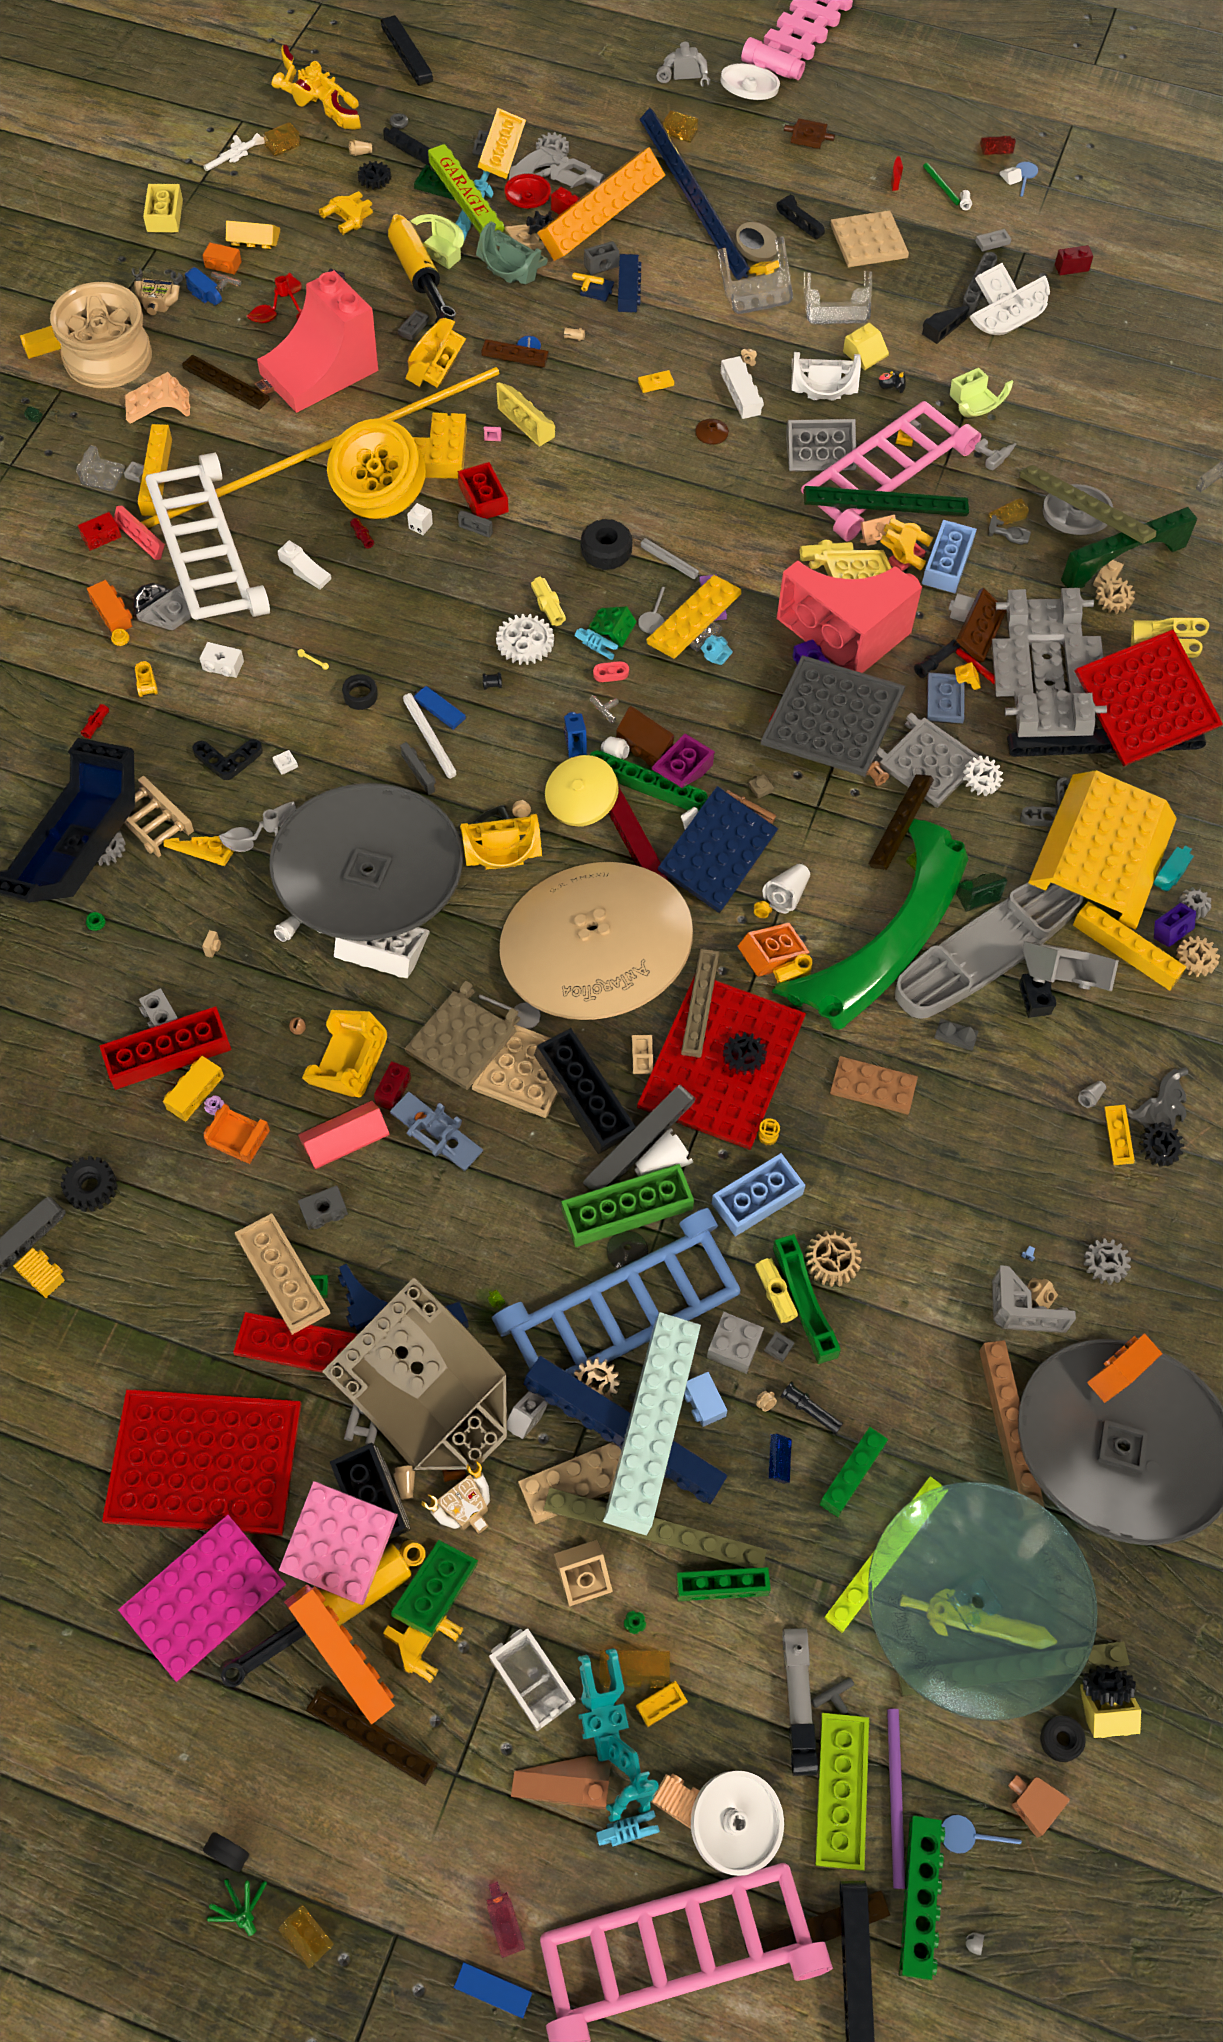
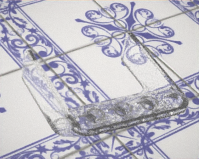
M784 236L775 238L780 267L772 274L731 281L726 248L718 250L724 291L732 310L736 314L783 306L792 301L793 292Z

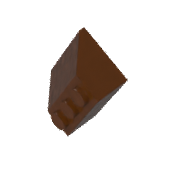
M632 706L628 708L616 730V738L624 739L632 754L646 761L651 767L673 746L674 734Z

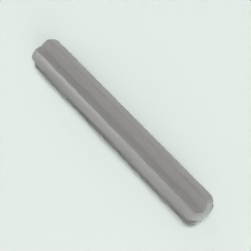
M647 538L641 541V548L690 578L696 579L698 577V569Z

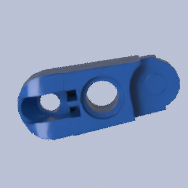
M193 267L184 273L187 279V288L192 292V295L203 303L209 301L213 305H217L222 302V297L215 288L217 284L199 269Z

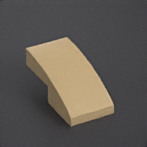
M632 1035L633 1074H651L653 1070L652 1035Z

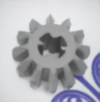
M1193 887L1185 890L1178 898L1179 904L1183 903L1196 911V921L1200 917L1204 918L1211 909V898L1207 897V892L1202 893L1201 888L1197 891Z

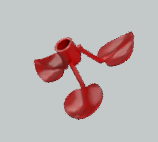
M290 272L286 276L276 277L273 307L269 305L257 306L247 315V318L258 323H266L273 320L277 316L274 310H276L279 294L281 297L290 295L295 307L300 312L296 316L298 320L302 309L299 308L293 294L301 290V282Z

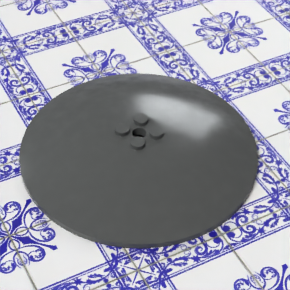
M361 783L338 787L305 802L283 823L275 837L270 853L272 883L284 907L296 919L311 929L332 937L356 941L379 940L398 936L430 920L448 903L454 894L463 866V852L458 832L448 816L437 805L411 790L377 783ZM366 868H372V869H373L371 872H364V871H363V870L366 869Z
M1115 1339L1084 1341L1063 1348L1051 1355L1037 1368L1028 1381L1018 1410V1436L1021 1450L1032 1476L1047 1497L1061 1511L1085 1528L1107 1538L1129 1544L1163 1545L1175 1543L1190 1538L1209 1527L1223 1512V1406L1205 1382L1185 1365L1163 1353L1129 1386L1104 1403L1087 1382L1105 1367L1104 1362L1113 1355L1116 1357L1114 1354L1124 1345L1127 1348L1125 1344L1127 1341ZM1117 1444H1124L1128 1451H1121ZM1149 1461H1155L1160 1469L1148 1471L1146 1464Z

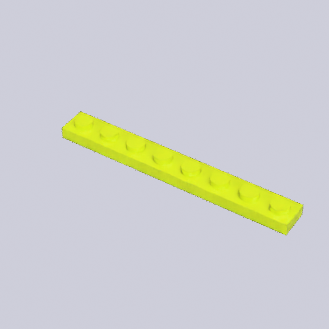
M931 1476L928 1478L826 1614L825 1620L841 1633L844 1632L948 1492V1489Z

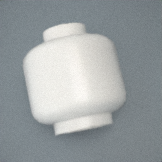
M608 737L601 744V751L624 760L628 757L629 746L624 739Z

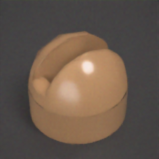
M299 1017L291 1019L289 1023L290 1031L296 1035L302 1034L306 1029L304 1020Z

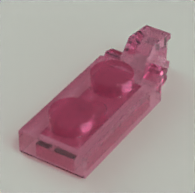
M498 1881L489 1884L492 1898L486 1900L488 1904L487 1909L501 1957L504 1958L526 1948L508 1892L501 1894Z

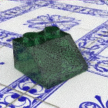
M994 872L982 874L972 880L966 879L959 883L956 895L967 912L1000 901L1007 879Z

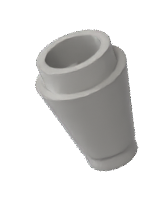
M1097 1081L1081 1090L1078 1096L1080 1104L1086 1108L1095 1106L1106 1090V1085L1102 1081Z

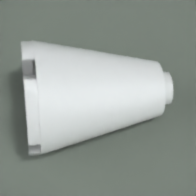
M796 864L771 879L763 887L764 899H768L770 907L777 912L785 914L793 911L810 878V871L806 866Z
M672 1128L668 1129L635 1163L637 1167L634 1170L638 1177L680 1164L682 1168L693 1163L692 1158L689 1160L686 1158L689 1153L676 1134L674 1136L671 1135L673 1132Z

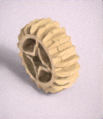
M835 1230L832 1231L831 1235L827 1231L824 1232L823 1236L818 1233L816 1240L811 1239L810 1245L806 1247L807 1253H805L804 1259L808 1261L805 1262V1267L810 1268L808 1271L809 1275L815 1274V1281L819 1278L822 1279V1285L828 1281L830 1287H833L834 1282L840 1287L842 1286V1281L849 1283L850 1278H855V1272H858L860 1269L858 1264L861 1263L862 1259L858 1257L861 1252L856 1250L857 1243L850 1244L851 1236L845 1239L843 1238V1232L840 1233V1236L836 1235ZM826 1246L825 1254H821V1257L816 1258L817 1251ZM830 1255L836 1258V1262L832 1261V1258L829 1259ZM845 1260H849V1266L840 1271V1264L844 1263Z

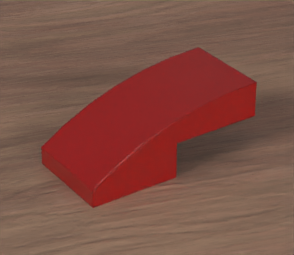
M900 156L896 157L891 178L892 191L899 189L902 177L903 164Z

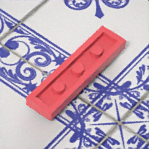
M116 506L114 520L118 526L155 560L161 559L165 544L123 506Z

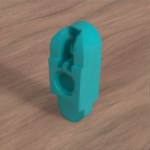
M1186 845L1183 849L1177 847L1157 875L1153 885L1163 891H1169L1173 885L1176 886L1194 857L1190 854L1192 848Z

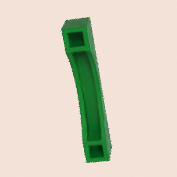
M795 1234L776 1239L773 1245V1252L817 1363L821 1364L837 1359L841 1352L840 1346L815 1297L802 1251Z

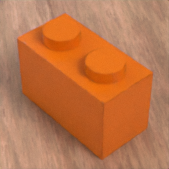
M210 242L202 255L205 268L234 275L242 262L239 249Z

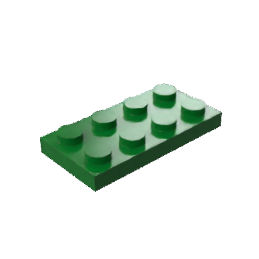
M438 1540L392 1610L391 1616L432 1638L478 1565V1560Z

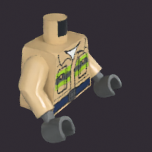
M133 268L132 274L136 278V281H134L135 294L148 314L156 315L157 311L166 312L169 306L178 300L180 288L178 284L183 280L180 273L175 278L176 273L174 271L171 272V278L174 280V283L172 281L143 279L141 281L143 277L142 270L139 268L140 273L135 274V269Z

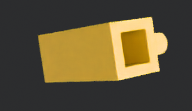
M52 326L20 335L28 359L61 349V343L55 337Z

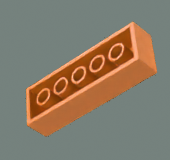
M306 1584L284 1601V1603L372 1725L395 1706L391 1701L394 1695L383 1681L380 1684L377 1680L381 1677L370 1663H364L367 1657L356 1643L352 1646L350 1641L353 1638L343 1625H337L336 1622L340 1619L329 1605L327 1607L323 1605L326 1599L315 1586L311 1588Z

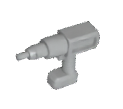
M983 438L975 445L974 450L988 456L985 466L993 471L1004 462V459L1010 455V452L1017 444L1008 445L999 451H992L987 448L988 440Z

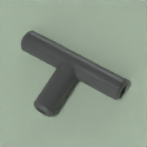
M848 1677L811 1700L813 1707L817 1708L832 1700L840 1715L848 1713V1709L839 1694L854 1686L853 1680Z

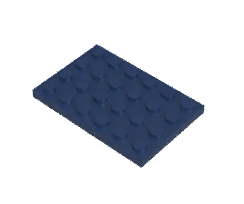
M717 786L657 870L720 913L778 828Z

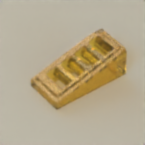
M1019 498L990 512L988 516L991 519L992 515H995L998 520L1004 521L1003 525L1025 519L1029 509L1023 499Z

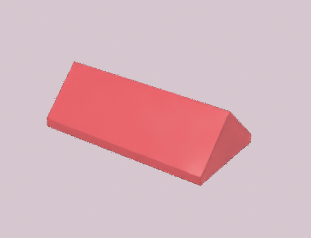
M373 1101L298 1134L314 1169L320 1168L390 1135L380 1109Z

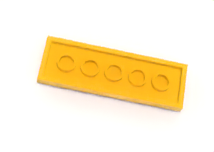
M499 108L497 109L478 168L507 179L526 122L525 119Z
M713 575L646 639L647 644L675 659L742 594L741 589Z

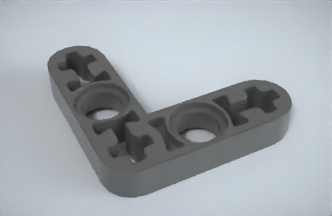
M1063 777L1057 781L1055 786L1056 808L1025 807L1020 815L1021 822L1029 826L1051 827L1061 804L1060 800L1063 799L1065 794L1063 793L1064 787L1062 785H1065V788H1067L1071 779ZM1050 814L1053 819L1047 820L1043 815Z

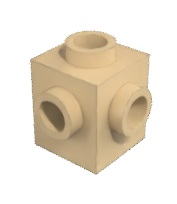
M1032 1278L1027 1285L1031 1291L1032 1308L1044 1306L1049 1309L1058 1296L1053 1288V1284L1047 1279Z

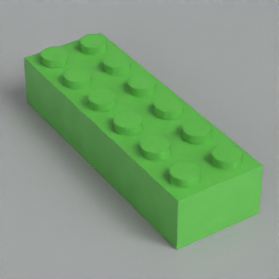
M680 1164L561 1201L562 1213L574 1247L691 1211L694 1205L693 1196Z

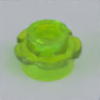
M497 1289L492 1292L489 1291L488 1301L493 1308L498 1307L501 1309V1306L505 1304L503 1297Z

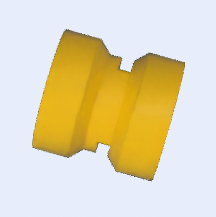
M765 1119L761 1122L758 1138L762 1144L772 1145L777 1142L780 1132L779 1123L774 1119Z

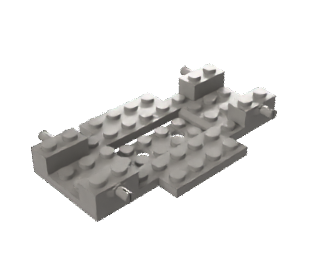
M1062 588L1060 599L1029 600L1026 597V589L1008 590L1007 602H996V610H1007L1009 638L992 639L996 697L1014 696L1015 708H1005V716L1016 715L1018 737L1093 735L1095 713H1107V705L1095 706L1092 693H1085L1075 673L1076 668L1103 658L1101 636H1082L1083 607H1094V600H1083L1080 595V588ZM1029 645H1031L1035 693H1033ZM1061 645H1063L1065 650L1069 692L1065 691ZM1049 654L1052 658L1044 659L1042 655ZM1050 680L1054 682V685L1048 686L1044 682Z

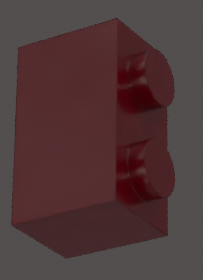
M1089 245L1058 250L1055 267L1059 276L1090 270L1093 254Z

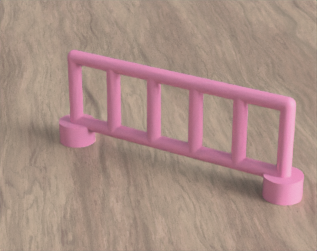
M922 401L801 487V492L804 494L803 489L805 486L819 487L829 479L840 488L858 489L839 473L853 462L882 485L875 491L892 492L952 447L963 456L969 455L975 449V445L980 442L981 433L969 424L959 428L929 403ZM924 413L952 436L941 444L936 445L911 425L910 422ZM901 429L926 449L928 453L914 462L886 439ZM878 446L902 465L905 470L890 479L864 458L863 455ZM818 506L836 521L833 531L845 541L852 540L861 531L860 522H863L864 519L859 515L867 509L850 508L842 513L836 507Z
M780 1863L757 1870L749 1875L735 1876L544 1932L540 1937L557 2016L556 2020L546 2025L549 2042H590L588 2022L786 1963H790L795 1981L814 1978L833 1969L825 1942L812 1943L791 1869L786 1863ZM779 1881L797 1943L763 1953L746 1890ZM732 1894L749 1957L716 1967L699 1904ZM685 1908L701 1972L668 1981L652 1917ZM638 1922L653 1986L619 1996L604 1931ZM590 1936L605 2000L571 2010L556 1945Z

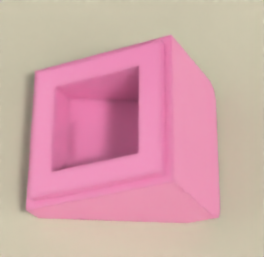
M484 427V441H501V427Z

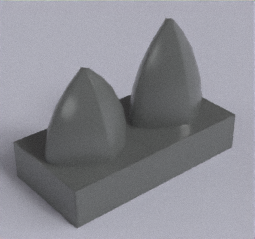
M940 1019L934 1039L972 1051L979 1031L974 1030L971 1026L965 1027Z

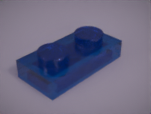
M780 1434L771 1435L769 1479L785 1484L790 1483L792 1439Z

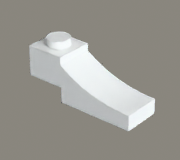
M290 540L278 550L279 560L291 567L294 574L316 588L322 589L331 580V574L318 566L303 552L301 547Z

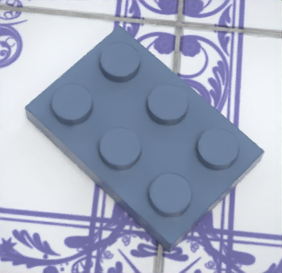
M928 673L927 720L951 723L964 722V682L959 684L956 675Z

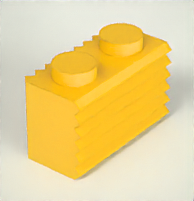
M31 1248L13 1267L41 1295L47 1298L65 1281L61 1275L63 1271L57 1264H49L47 1261L49 1258L42 1250L37 1252L34 1248Z

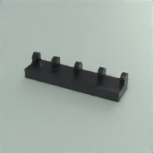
M387 127L384 128L383 135L385 141L430 166L428 150L431 148L395 127L390 130Z

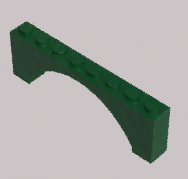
M1185 507L1144 523L1156 530V537L1144 544L1162 542L1165 543L1171 552L1185 548L1198 518L1189 507ZM1121 532L1072 551L1069 554L1061 581L1066 588H1083L1106 564L1122 553L1142 545V543Z

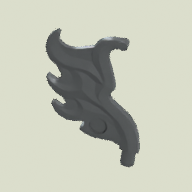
M1183 1067L1176 1070L1175 1068L1169 1072L1160 1083L1158 1097L1150 1098L1139 1109L1132 1111L1126 1104H1123L1126 1106L1127 1117L1137 1120L1144 1128L1154 1123L1164 1122L1165 1126L1172 1124L1173 1129L1177 1115L1180 1116V1121L1183 1122L1187 1113L1185 1107L1180 1102H1186V1094L1180 1085L1179 1079L1188 1074V1069Z

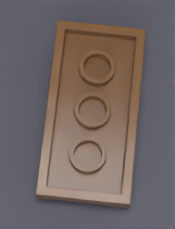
M840 1056L830 1094L908 1115L918 1076Z

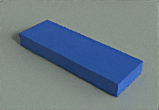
M427 686L413 696L418 704L453 730L466 719L465 714Z
M464 1962L454 1986L455 1989L522 2019L532 1996V1992Z

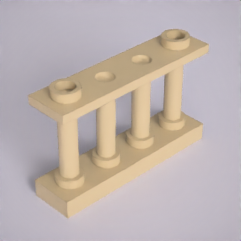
M142 776L138 779L140 788L135 793V803L147 796L151 799V802L131 817H128L124 824L144 843L146 850L150 854L154 853L159 858L161 853L158 846L165 839H169L178 831H184L189 836L194 832L191 821L145 776ZM160 808L162 814L142 829L136 824L138 820L153 809ZM167 819L174 821L175 825L156 839L152 840L147 835Z

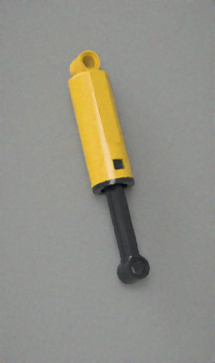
M393 215L388 229V238L414 289L419 293L427 294L436 311L437 318L435 323L441 318L454 320L456 312L451 307L446 306L437 289L440 275L414 225L401 215Z
M414 1540L404 1541L399 1550L393 1543L386 1545L364 1605L321 1588L319 1591L326 1599L323 1605L325 1607L329 1605L340 1619L336 1622L337 1625L344 1624L411 1579L412 1574L409 1567L417 1566L424 1561L425 1550L423 1546ZM412 1547H416V1556L413 1558H408V1550ZM295 1619L240 1657L225 1660L219 1668L222 1682L228 1687L239 1686L249 1672L305 1636L306 1632ZM237 1668L238 1673L235 1677H226L228 1669Z

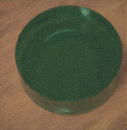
M28 406L24 412L28 420L36 423L40 422L43 416L38 409Z

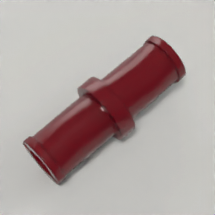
M353 518L350 521V526L354 529L355 536L361 540L365 548L373 547L374 540L369 535V530L363 526L359 518Z

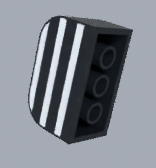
M371 1442L330 1461L341 1492L398 1514L388 1541L411 1530L406 1512L387 1465L376 1445Z

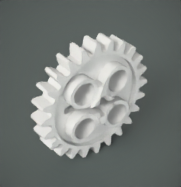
M522 614L521 618L515 615L514 620L509 617L508 623L503 622V627L499 626L496 643L498 650H501V655H506V660L512 658V663L519 660V665L523 661L526 662V665L529 664V661L535 664L536 659L542 661V656L548 657V652L552 651L554 634L553 629L549 628V623L544 624V619L538 621V616L533 619L531 614L528 615V618L524 614Z

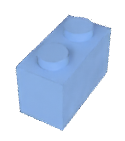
M709 1372L687 1381L684 1398L687 1403H691L693 1407L692 1414L696 1422L700 1421L702 1427L726 1417L727 1409Z

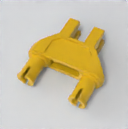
M358 191L350 196H336L332 198L329 204L319 209V213L323 218L332 213L342 217L346 222L338 225V229L342 235H345L352 229L358 230L362 227L363 219L373 213V210L370 208L372 202L368 199L365 201L360 200L363 195Z
M891 518L889 525L886 524L883 531L886 534L881 537L880 542L891 549L898 561L903 564L909 563L921 571L926 564V560L914 554L915 542L917 540L928 547L933 537L921 531L920 526L915 523L904 524Z
M446 1615L436 1632L441 1631L456 1642L459 1638L458 1634L461 1635L463 1628L447 1619ZM387 1626L383 1633L384 1637L399 1646L405 1671L407 1673L415 1672L431 1683L434 1679L432 1675L436 1676L438 1669L421 1660V1655L432 1638L410 1626L404 1635Z

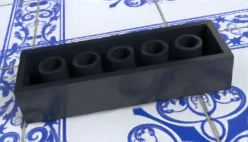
M572 1028L537 1045L534 1053L535 1058L597 1154L622 1142L636 1128Z

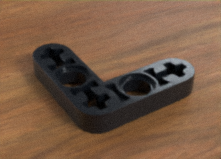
M257 739L247 741L227 758L205 741H197L192 747L194 756L223 780L234 778L263 752L261 742ZM214 757L219 759L216 763L209 762ZM238 757L245 758V760L240 763L235 761Z

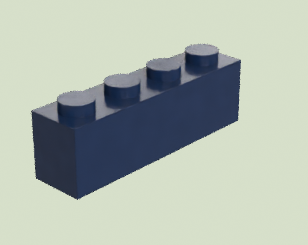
M620 254L618 312H637V306H640L641 295L637 294H641V284H638L641 283V273H638L641 272V262L638 261L639 255Z

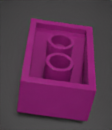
M684 734L652 766V770L683 788L701 778L713 766L715 751L689 735Z

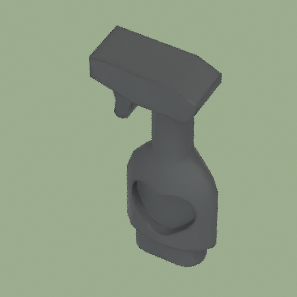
M992 515L988 536L991 537L995 533L1006 536L1010 542L1021 545L1023 543L1028 544L1030 531L1016 526L1008 529L997 527L996 525H1003L1004 521H1000L997 519V516Z

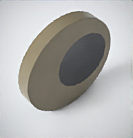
M744 223L739 226L734 236V243L740 253L745 258L754 262L771 261L779 249V241L775 233L761 223Z

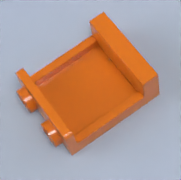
M223 1104L221 1109L219 1108L216 1111L212 1124L206 1127L204 1139L208 1146L250 1164L270 1129L266 1121L260 1119L256 1122L230 1110L227 1104Z

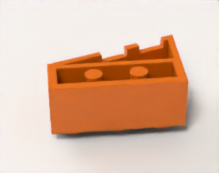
M1145 1333L1139 1338L1133 1336L1125 1343L1127 1348L1124 1345L1114 1353L1116 1357L1113 1355L1104 1362L1105 1367L1087 1382L1104 1403L1129 1386L1163 1354Z

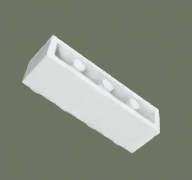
M740 356L722 360L720 373L742 419L761 415V409L764 406L763 399L759 397L757 386H754L752 376L747 372L746 363H743Z

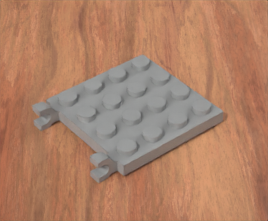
M910 713L906 718L908 721L905 723V726L912 730L888 754L879 747L874 761L880 762V767L908 788L916 774L931 775L934 781L924 799L938 808L964 781L963 777L966 774L963 773V770L966 768L965 765L974 757L977 759L979 755L925 717L919 720L913 713Z

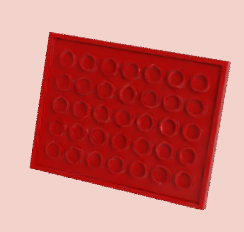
M126 1389L102 1522L105 1524L209 1531L229 1515L243 1533L283 1536L302 1405L301 1401Z

